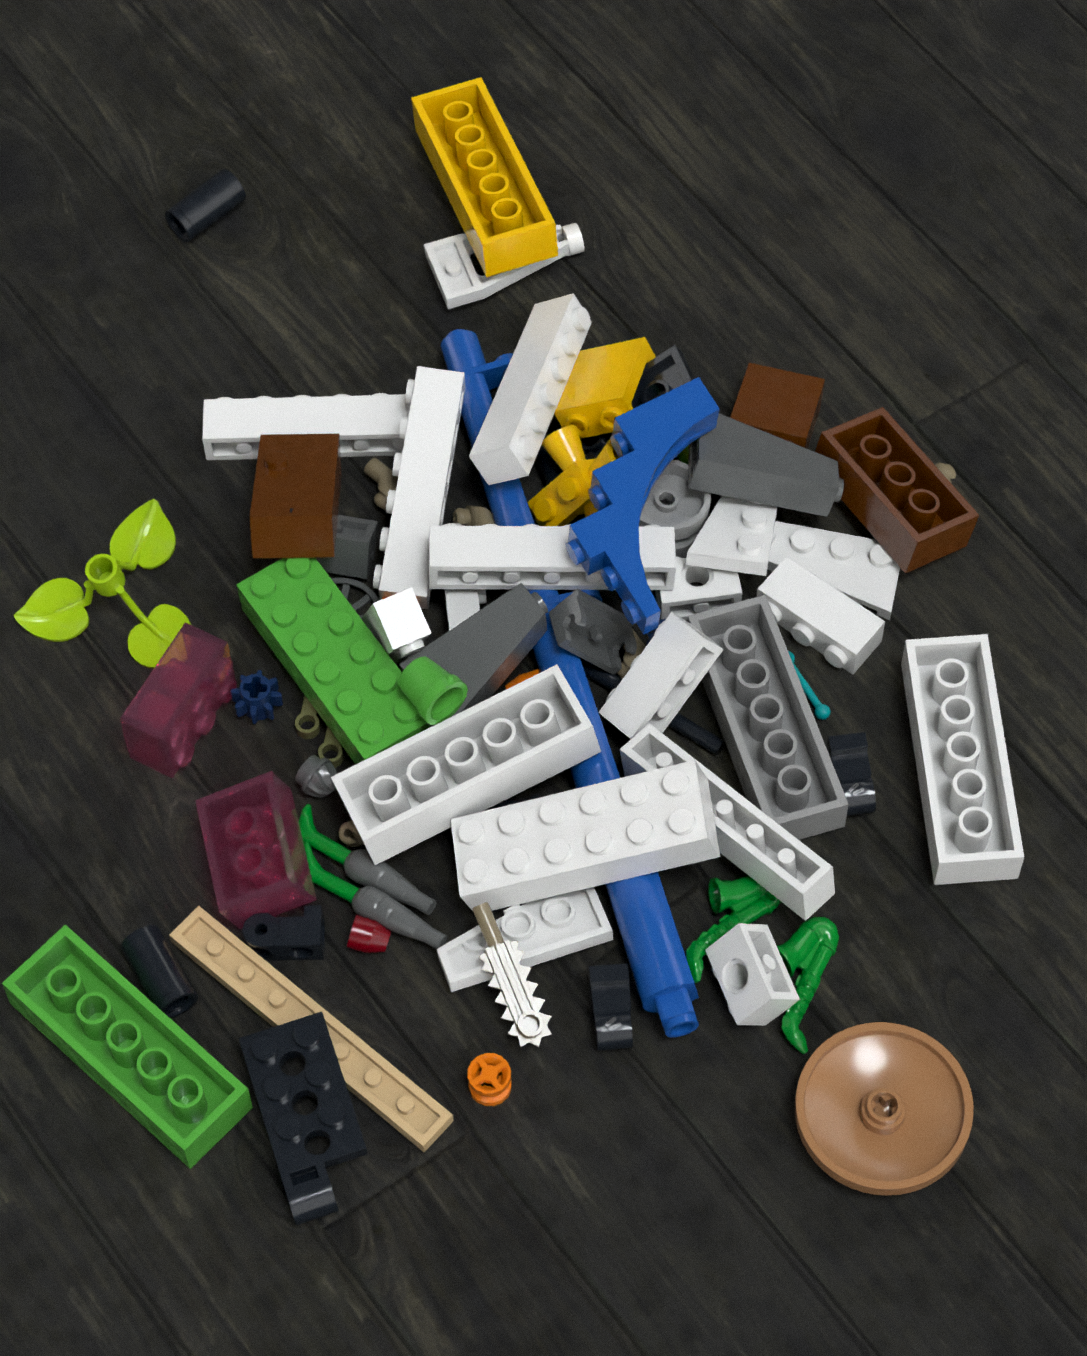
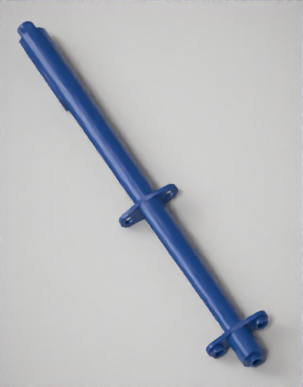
M456 329L443 339L440 347L447 369L465 373V393L461 414L471 447L473 448L493 402L489 390L500 386L513 354H503L494 362L486 363L476 333L469 330ZM480 474L496 525L524 526L535 524L519 478L488 485ZM528 590L530 594L537 592L548 608V613H546L548 630L532 648L539 671L541 673L555 665L559 666L593 725L601 749L600 753L569 768L575 788L618 779L620 775L581 659L558 646L549 612L573 592L559 595L558 590ZM581 590L602 602L599 590ZM658 872L605 884L644 1010L659 1014L667 1037H680L693 1032L698 1028L699 1023L692 1001L699 998Z

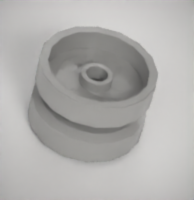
M672 460L667 465L650 491L639 523V527L647 525L674 527L676 557L681 558L687 557L689 548L704 526L711 503V493L688 489V464L679 460Z

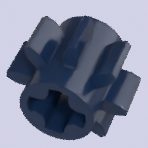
M261 670L247 677L241 675L240 689H231L232 701L236 702V715L241 717L246 714L252 719L253 724H256L258 720L266 718L273 720L274 706L283 705L282 693L277 692L279 689L277 678L268 680L262 675Z

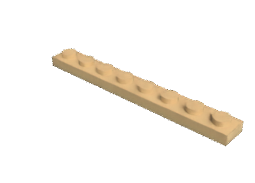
M200 906L169 935L171 942L273 1027L322 1011L347 1089L423 1152L454 1121L453 1114Z

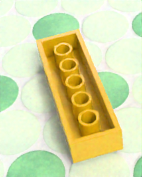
M476 78L411 97L417 135L485 276L490 277L558 256L555 221L482 78Z

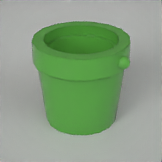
M426 656L419 657L407 665L400 675L398 682L400 689L418 710L419 716L430 725H436L454 715L462 706L468 691L466 683L458 676L449 673Z

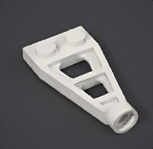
M577 223L562 227L561 225H556L558 256L490 277L476 273L470 259V255L474 251L465 233L424 244V250L448 309L485 299L564 256L584 252V242Z

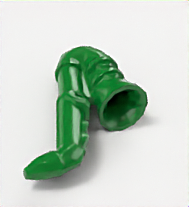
M750 876L733 881L720 880L718 878L710 879L708 894L712 910L715 914H718L730 908L732 913L723 916L718 921L719 924H713L707 932H701L698 939L693 941L687 948L686 959L694 983L700 982L703 971L702 957L707 954L705 949L737 924H751L765 914H771L782 903Z
M812 917L802 922L785 943L776 945L790 978L794 975L797 968L802 970L801 975L794 982V987H796L800 1000L785 1011L781 1029L791 1045L803 1055L808 1052L806 1038L799 1029V1024L820 984V977L831 956H834L839 941L836 925L826 917Z

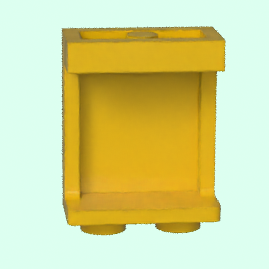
M645 337L581 350L554 413L562 428L571 425L577 426L580 439L613 432L614 418L633 409L632 400L645 365L656 357Z

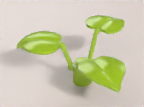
M152 499L141 505L118 526L110 541L111 556L108 554H97L87 562L85 574L89 580L84 582L86 588L85 597L82 588L75 581L67 578L52 579L41 585L31 595L25 605L14 614L16 621L26 631L38 638L53 642L68 641L80 635L87 628L89 615L84 607L91 604L94 590L106 597L118 594L134 615L142 622L136 625L128 636V650L137 663L147 668L162 669L183 665L189 661L194 651L195 637L187 616L180 609L172 605L161 604L156 606L147 618L123 588L125 576L121 569L134 571L137 564L144 569L157 568L168 561L175 550L176 536L174 529L164 515L157 500Z

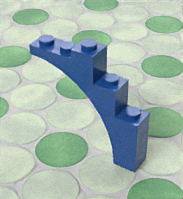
M699 377L614 418L613 434L610 440L616 454L620 458L592 471L591 486L588 489L591 502L598 511L569 526L566 549L575 565L581 564L587 575L600 570L603 581L610 591L616 590L622 599L621 607L625 617L632 625L637 623L643 635L658 628L661 610L647 584L640 557V517L653 485L667 465L690 443L716 428L719 407Z

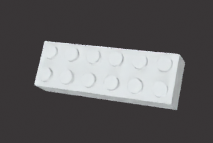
M988 634L905 640L901 667L934 885L1018 879L1024 860V852Z
M555 665L332 776L331 779L374 865H377L451 828V819L482 812L600 753L601 749L593 725L559 666Z
M695 760L451 819L459 895L471 910L475 906L488 902L491 911L720 857L708 779Z

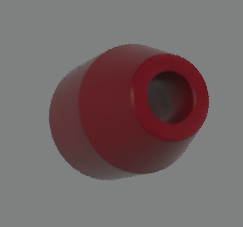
M356 914L346 947L364 953L385 952L391 931L373 919Z

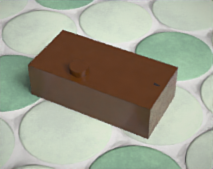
M884 407L821 432L815 452L838 461L839 478L844 479L841 500L905 574L967 546L979 514Z
M339 433L260 435L250 510L253 558L335 556L342 477Z

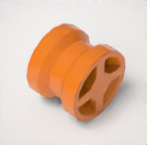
M484 1053L471 1061L468 1067V1088L471 1097L477 1103L484 1106H496L508 1098L512 1084L511 1068L502 1056L495 1053ZM485 1082L487 1084H492L493 1087L486 1085L482 1086V1083Z

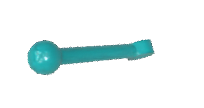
M788 651L804 693L815 708V716L820 720L827 719L831 713L830 708L820 702L794 664V654Z

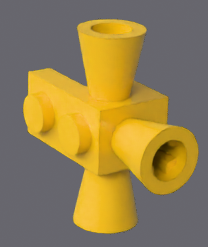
M571 425L558 429L548 435L541 445L563 472L528 501V505L539 526H565L580 514H585V517L597 512L598 510L594 507L588 494V489L591 486L592 471L620 458L616 454L611 440H609L596 459L586 460L577 426Z

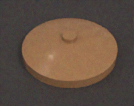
M875 1022L860 1024L840 1031L827 1039L814 1051L806 1062L798 1081L795 1097V1119L798 1133L814 1162L839 1183L854 1190L874 1195L888 1196L911 1193L939 1180L955 1165L963 1153L973 1122L974 1105L971 1088L962 1067L955 1057L941 1043L926 1033L895 1023Z

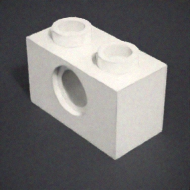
M676 557L673 590H655L657 604L661 610L660 620L667 618L671 612L684 620H688L689 615L742 601V589L738 572L686 565V558ZM699 582L704 585L697 587L690 585V583Z
M739 923L705 949L712 965L713 974L721 986L728 1003L729 1012L734 1017L737 1025L766 1026L800 1000L768 925Z

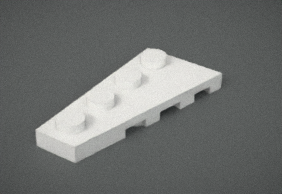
M721 496L689 548L686 565L766 576L778 507Z
M775 521L768 570L774 571L787 556L858 604L872 608L877 611L878 616L890 620L900 567L876 539Z
M594 887L527 902L521 906L519 904L511 906L503 911L504 916L496 920L504 941L508 939L510 942L518 941V950L525 952L519 964L527 967L613 940V930ZM479 925L437 949L438 959L451 992L491 980L494 974L481 971L485 963L478 957L484 953L488 946Z

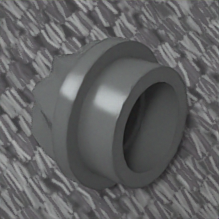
M312 755L298 770L295 781L302 786L301 790L306 795L322 798L336 790L331 777L336 775L337 771L329 759H320L316 755Z

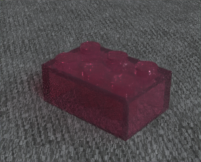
M186 622L184 623L120 718L130 758L171 778L174 777L180 766L185 767L190 762L195 749L194 745L202 734L206 735L211 730L215 722L217 710L223 702L227 703L232 698L231 689L237 687L228 642Z
M272 771L195 800L219 913L241 929L245 921L253 914L263 912L276 916L317 900L292 791Z

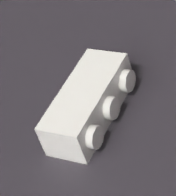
M787 556L757 589V597L766 595L777 624L789 631L800 644L804 646L810 645L822 653L825 659L834 667L844 668L851 674H854L882 642L884 620Z
M412 587L373 603L362 617L363 622L395 664L405 661L425 647L423 641L431 634Z
M671 612L666 620L658 626L653 638L643 652L633 660L630 670L619 685L609 693L606 703L599 713L630 739L649 723L663 733L724 649L691 623Z

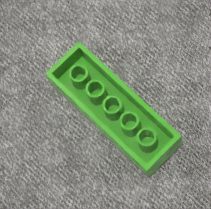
M315 557L282 558L236 584L243 612L355 764L434 726L428 724L419 716L416 707L398 685L399 677L402 674L401 670Z
M66 924L2 983L10 1004L190 1169L253 1108L249 1090L242 1082Z

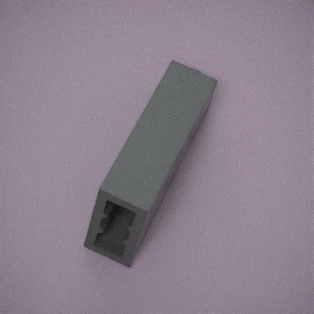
M720 413L718 414L716 428L690 443L688 448V489L828 517L833 502H839L843 494L844 479L839 478L838 461Z
M520 583L400 663L401 672L413 660L426 656L449 673L458 676L466 683L468 691L462 706L454 714L456 715L490 698L548 630L546 621L548 608L537 592L530 594L524 585Z

